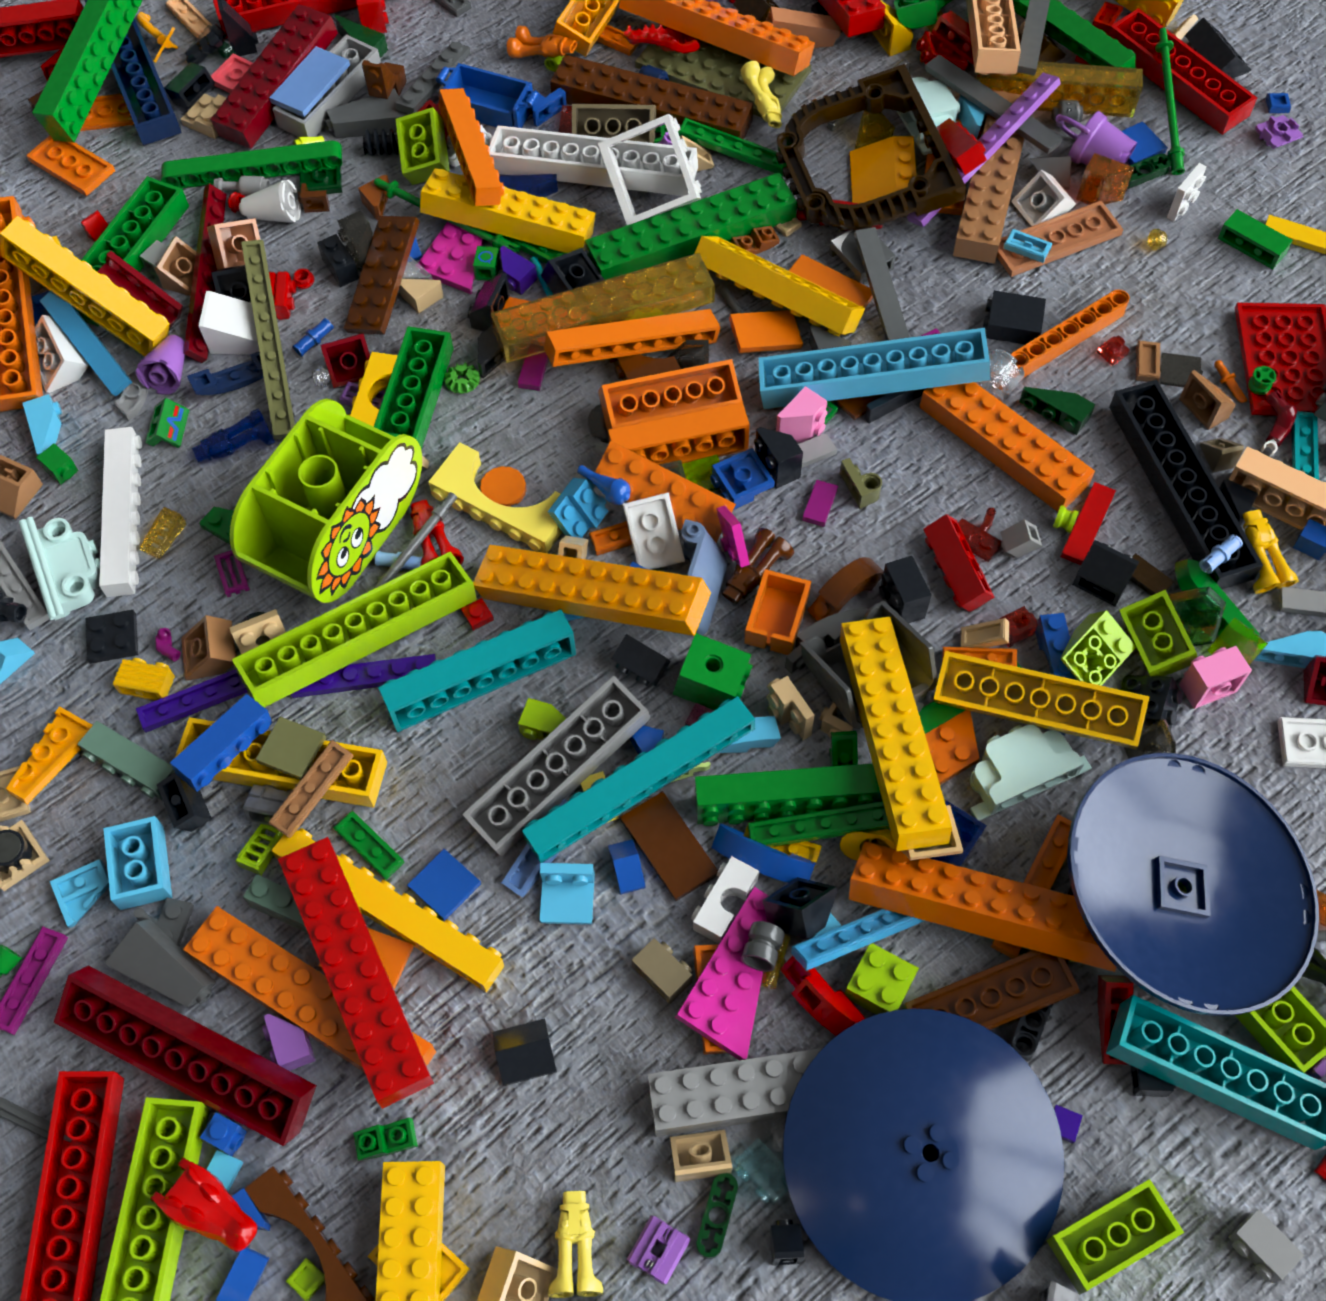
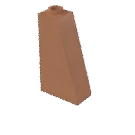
M771 7L765 22L772 23L773 27L778 29L785 28L790 30L791 34L808 37L810 41L815 42L814 48L834 46L836 39L841 34L840 27L831 16Z

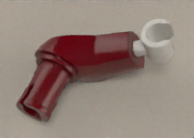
M1279 390L1272 392L1265 398L1277 413L1274 426L1266 439V443L1261 448V452L1266 447L1272 450L1269 457L1275 454L1278 447L1287 437L1297 415L1296 407L1289 405Z

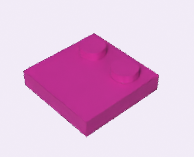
M725 505L716 508L723 538H720V542L724 552L728 551L731 560H735L741 568L750 565L741 523Z

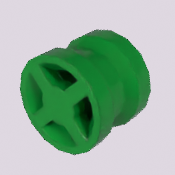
M1267 366L1257 367L1248 382L1249 389L1258 395L1267 394L1276 380L1275 371Z

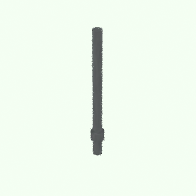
M450 492L440 505H436L431 512V517L373 589L391 581L439 521H443L448 514V509L457 499L454 493Z

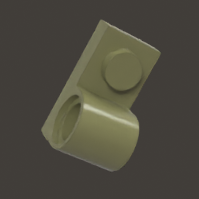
M850 458L842 460L839 474L859 509L878 501L882 487L880 476L875 473L861 475L858 466L854 465Z

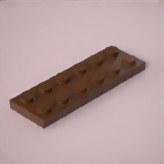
M379 216L344 325V329L348 333L385 335L420 223L417 217Z
M1032 950L905 1003L906 1009H932L952 1013L976 1022L990 1030L1080 993V990L1064 958Z

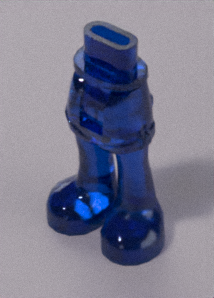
M257 408L231 427L221 428L206 439H202L200 441L201 444L193 447L192 450L198 463L206 459L212 461V458L219 459L232 455L236 450L254 440H261L267 446L274 444L275 440L260 409Z

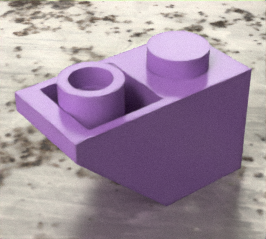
M271 1014L264 1016L266 1025L262 1026L266 1040L272 1043L273 1050L270 1051V1057L273 1063L291 1071L316 1061L309 1036L302 1028Z

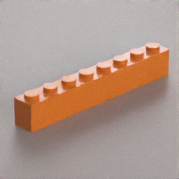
M464 88L439 89V110L474 205H500L501 196L504 195L503 182L499 181V172L494 168V159L489 155L488 144L485 145L484 133L480 132V124L475 119V110L471 108L470 97L466 96Z
M711 309L547 331L544 350L552 366L556 367L712 344L717 342L721 326Z

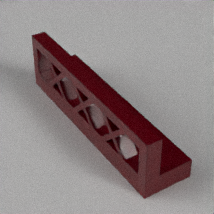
M110 251L106 254V263L97 272L106 275L119 288L126 289L130 296L136 300L143 301L156 314L163 315L170 323V329L181 317L183 305L114 252Z

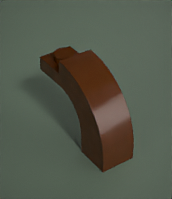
M862 557L852 561L825 583L818 591L820 595L807 611L818 621L839 613L844 605L855 595L862 591H872L882 579L881 575L884 570L869 557Z

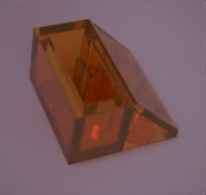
M1094 153L1084 171L1076 200L1089 205L1098 201H1102L1104 205L1122 201L1134 167Z

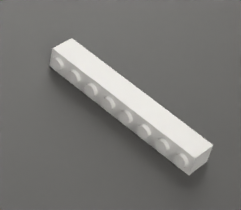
M133 427L105 430L99 586L106 597L135 594L136 585L139 584V577L136 571V565L139 564V554L136 551V546L140 543L137 525H140V515L137 511V506L141 504L138 486H141V478L138 468L142 465L139 455L142 441L141 437L136 435Z

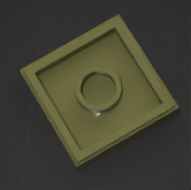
M279 717L255 760L261 765L301 780L313 763L326 739V735Z

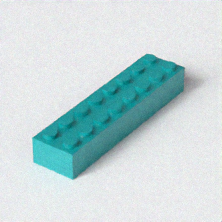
M562 609L556 612L551 611L537 620L523 623L516 629L503 631L497 637L488 641H480L474 647L467 650H459L448 658L433 661L429 666L420 670H412L406 676L399 679L389 680L378 688L397 732H400L575 656L574 633Z
M1135 995L1120 1003L1106 1054L1313 1150L1326 1146V1083Z

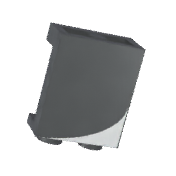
M850 230L840 236H836L830 241L829 255L831 257L838 255L854 272V280L864 285L868 284L853 235L854 231ZM879 238L890 272L894 268L896 255Z

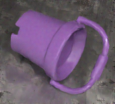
M1096 111L1085 126L1067 116L1057 115L1056 126L1075 139L1068 156H1071V161L1076 164L1083 163L1114 179L1124 163L1130 158L1137 142L1108 122L1107 116L1100 111ZM1064 121L1081 130L1080 134L1077 135L1064 125Z

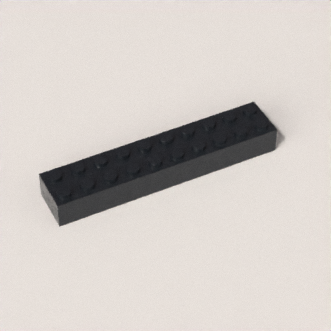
M1157 379L1115 391L1109 408L1192 559L1200 562L1211 553L1214 546L1221 545L1232 534L1234 536L1237 535L1242 540V546L1231 554L1230 559L1226 563H1221L1209 575L1221 589L1254 580L1263 564Z

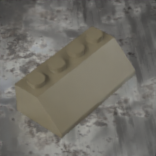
M572 104V134L612 138L656 119V105ZM656 128L628 140L654 143Z

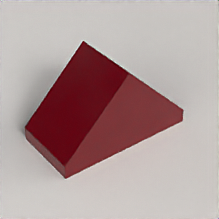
M1315 655L1303 670L1304 702L1326 706V656Z

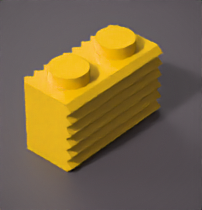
M133 658L132 660L123 659L113 685L120 694L155 701L168 696L175 676L170 667L161 662H156L153 665L147 664L146 661L140 658Z

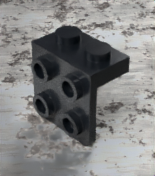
M1125 676L1120 690L1150 696L1144 721H1153L1160 734L1170 735L1172 725L1176 723L1178 704L1182 702V691L1178 688L1173 677Z

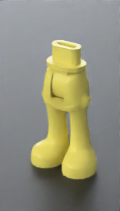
M749 61L741 68L742 79L755 97L754 103L757 106L758 112L762 115L761 117L768 122L769 126L780 128L782 126V115L779 100L771 93L768 86L774 80V70L768 66L760 69L757 61Z
M563 1192V1204L559 1205L561 1213L558 1229L555 1232V1238L558 1240V1270L556 1278L549 1284L548 1297L569 1298L574 1296L572 1274V1245L574 1244L578 1245L577 1295L580 1297L603 1295V1285L601 1281L595 1278L592 1269L591 1246L595 1231L591 1228L588 1212L589 1204H586V1192Z

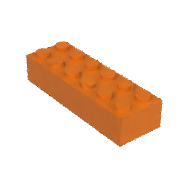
M732 359L601 385L598 390L607 432L609 429H614L618 426L624 427L639 422L658 420L662 417H673L687 412L692 413L707 408L726 406L730 403L743 402Z
M743 402L736 404L730 403L717 408H707L692 413L687 412L673 417H662L658 420L639 422L624 427L618 426L614 429H609L608 433L609 442L613 441L666 468L748 450L750 424Z

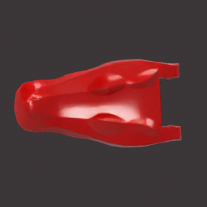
M651 23L650 27H647L645 24L643 29L637 28L636 30H632L631 26L627 25L624 31L625 38L632 45L639 43L655 44L664 51H675L681 54L695 52L700 48L699 42L694 37L669 27L663 28L662 24H659L657 28H655L654 23Z
M182 1157L177 1165L184 1170L183 1174L165 1196L156 1191L150 1200L171 1221L181 1228L199 1233L212 1240H218L235 1252L244 1250L256 1236L258 1229L256 1222L241 1210L238 1203L227 1192L222 1182L206 1168Z

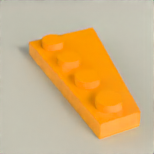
M60 706L55 712L56 717L53 722L48 723L43 730L45 734L40 742L35 743L30 750L31 756L27 762L21 764L6 787L10 795L27 805L81 750L77 744L93 726Z

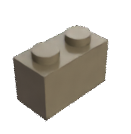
M653 938L631 960L632 968L670 1004L692 983V969L685 961H678L672 955V949L664 941L659 943Z

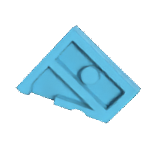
M98 859L50 881L67 927H74L109 887L108 874L102 860Z

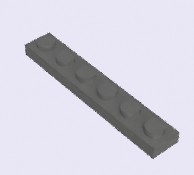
M452 42L398 99L396 110L408 114L418 112L440 88L441 84L436 82V78L443 67L455 68L458 63L461 64L470 55V47L459 42ZM450 72L444 81H446L449 78V76L451 75Z

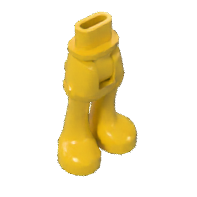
M1261 510L1243 513L1242 516L1245 521L1243 529H1245L1247 538L1263 564L1259 571L1260 577L1253 584L1255 594L1270 591L1275 587L1277 589L1290 587L1298 583L1297 575L1289 568L1278 546L1279 540L1274 530L1267 523L1268 519L1263 518ZM1266 550L1268 551L1271 560L1274 564L1276 574L1274 573L1272 566L1266 556Z

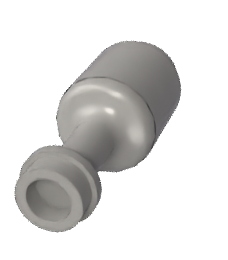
M241 176L238 182L223 181L222 178L214 179V187L221 191L238 190L245 197L271 186L270 180L265 179L263 176Z

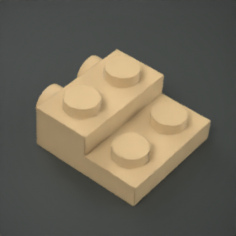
M204 93L181 118L182 125L216 139L218 133L210 119L226 100V97L218 94L214 98Z
M788 676L781 680L777 678L771 681L767 686L770 693L766 697L769 701L767 709L770 716H775L781 726L789 722L791 730L794 734H799L802 740L809 738L812 735L814 713Z

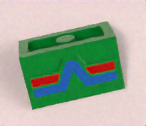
M164 398L154 407L145 443L154 447L163 440L179 448L189 409L168 398Z

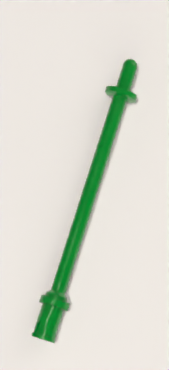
M1163 27L1159 30L1160 42L1155 46V51L1161 53L1171 142V149L1167 154L1172 161L1171 174L1181 175L1185 172L1183 161L1185 150L1179 145L1169 51L1174 47V43L1168 40L1167 30Z
M379 178L374 180L375 186L387 191V198L392 199L397 196L420 208V198L400 189L397 181L394 180L388 183ZM443 219L492 243V246L497 247L499 250L502 246H505L513 252H520L521 246L506 239L503 235H493L485 230Z

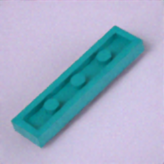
M1297 411L1296 419L1292 426V468L1319 480L1318 417L1314 413Z

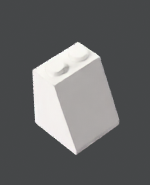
M206 291L199 328L210 354L250 355L259 352L252 304Z

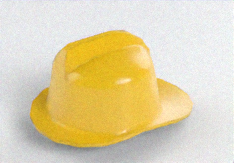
M889 829L851 832L842 837L840 842L842 852L847 857L856 861L859 858L864 842L896 850L891 830Z

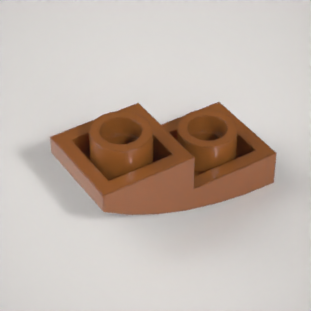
M772 226L753 228L751 235L732 237L731 243L753 254L766 251L780 242Z

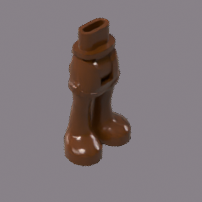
M759 528L754 536L756 542L748 553L750 565L741 568L737 564L731 578L726 582L727 587L722 592V595L734 604H737L741 598L745 599L747 594L760 585L765 569L769 570L779 558L789 560L795 553L794 549L785 539L780 536L775 539V534L769 529ZM770 548L756 568L753 567L764 550Z

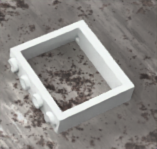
M670 114L598 143L627 225L701 199V185L698 180L695 181L692 174L695 172L694 165L691 159H687L685 154L688 151L684 139H680L678 134L680 126L676 118H673ZM665 124L690 194L636 215L612 146Z

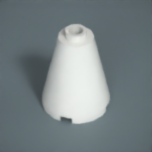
M282 180L242 198L241 203H239L240 213L247 216L248 219L256 218V220L294 223L300 219L301 206L294 193H297V190L290 180Z

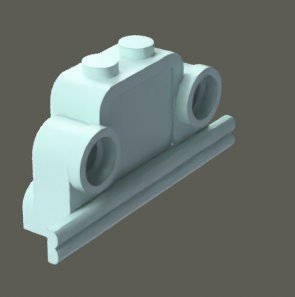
M924 77L912 78L935 126H939L948 118L956 122L957 114L960 113V104L956 101L946 84L940 80L929 81ZM897 111L911 136H914V141L922 154H933L931 149H927L923 133H919L917 129V121L912 111L906 113Z
M33 517L20 520L19 525L49 619H55L56 621L69 615L72 610L91 603L95 596L93 589L99 587L100 558H96L95 555L99 551L94 540L88 541L82 532H73L69 523L63 518H54L40 529L36 528Z
M1018 725L1012 728L1008 734L1002 737L996 735L986 742L987 746L982 756V761L976 765L975 770L970 776L971 788L980 794L984 802L971 807L970 811L974 815L975 820L979 822L1092 769L1084 755L1080 757L1078 753L1072 750L1060 732L1050 730L1043 734L1035 725H1026L1024 727Z

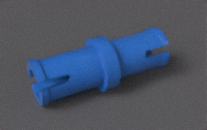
M324 318L312 330L308 329L305 332L306 335L292 346L294 351L302 357L314 345L321 343V339L334 329L333 325Z

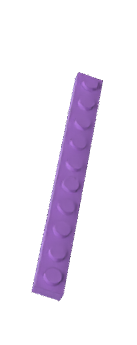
M1043 72L981 136L979 140L986 149L984 155L987 160L1061 84L1059 77ZM986 161L974 170H972L967 175H964L957 168L964 183H966L986 163ZM942 208L920 216H916L915 212L907 216L909 222L924 227Z

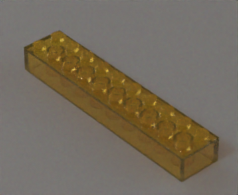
M700 253L492 312L491 319L494 333L505 361L508 363L545 352L544 345L547 331L675 314L713 303L715 284Z

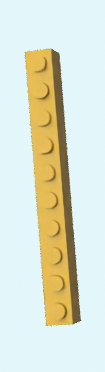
M300 828L291 838L283 835L271 851L278 860L316 841L312 840L313 836L309 832ZM344 854L337 855L362 914L404 941L413 944L415 948L487 993L504 968L500 952L490 946L488 949L484 948L479 944L480 941L472 934L467 933L464 935L457 931L459 928L453 922L447 919L444 922L436 917L437 914L429 907L424 906L422 909L415 904V899L406 893L398 894L394 891L395 887L385 880L379 882L373 878L374 874L365 867L358 869L352 865L354 862Z

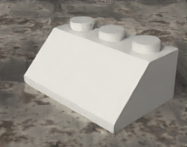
M42 315L35 326L41 382L45 391L50 393L80 380L89 364L53 317Z

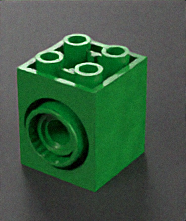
M696 633L680 671L673 695L714 711L725 700H732L737 696L741 698L746 680L753 666L749 664L752 654Z

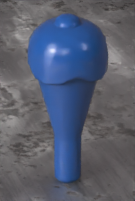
M583 465L578 467L577 473L590 480L611 504L621 505L630 498L631 488L624 479H615L595 473Z

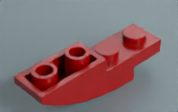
M793 955L780 969L795 987V990L791 993L793 997L813 1018L835 1036L865 1019L841 989L834 992L815 968L806 971Z

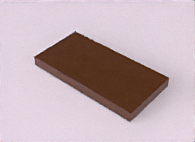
M663 791L620 817V821L675 901H678L717 876L718 869Z

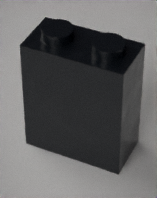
M994 290L992 299H987L985 312H989V315L984 317L982 327L986 329V338L1025 345L1039 337L1042 333L1046 299Z

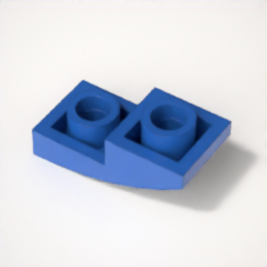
M248 1247L240 1251L216 1301H249L270 1258Z

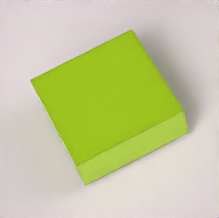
M305 1258L286 1282L305 1301H309L325 1283V1276L308 1258Z

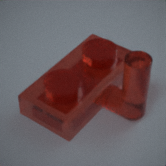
M994 508L987 509L984 521L980 527L973 525L963 518L958 523L973 554L987 562L992 559L1001 546V540L987 533L992 526L996 514Z

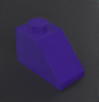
M502 246L500 248L503 273L507 274L509 290L522 295L537 280L536 265L507 247Z

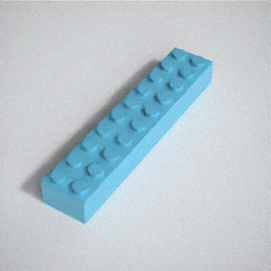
M985 328L758 358L760 394L764 409L787 406L805 386L827 401L990 380V359Z

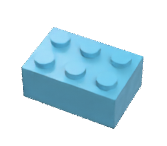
M156 816L103 828L111 901L120 910L166 900V898H173L164 826Z

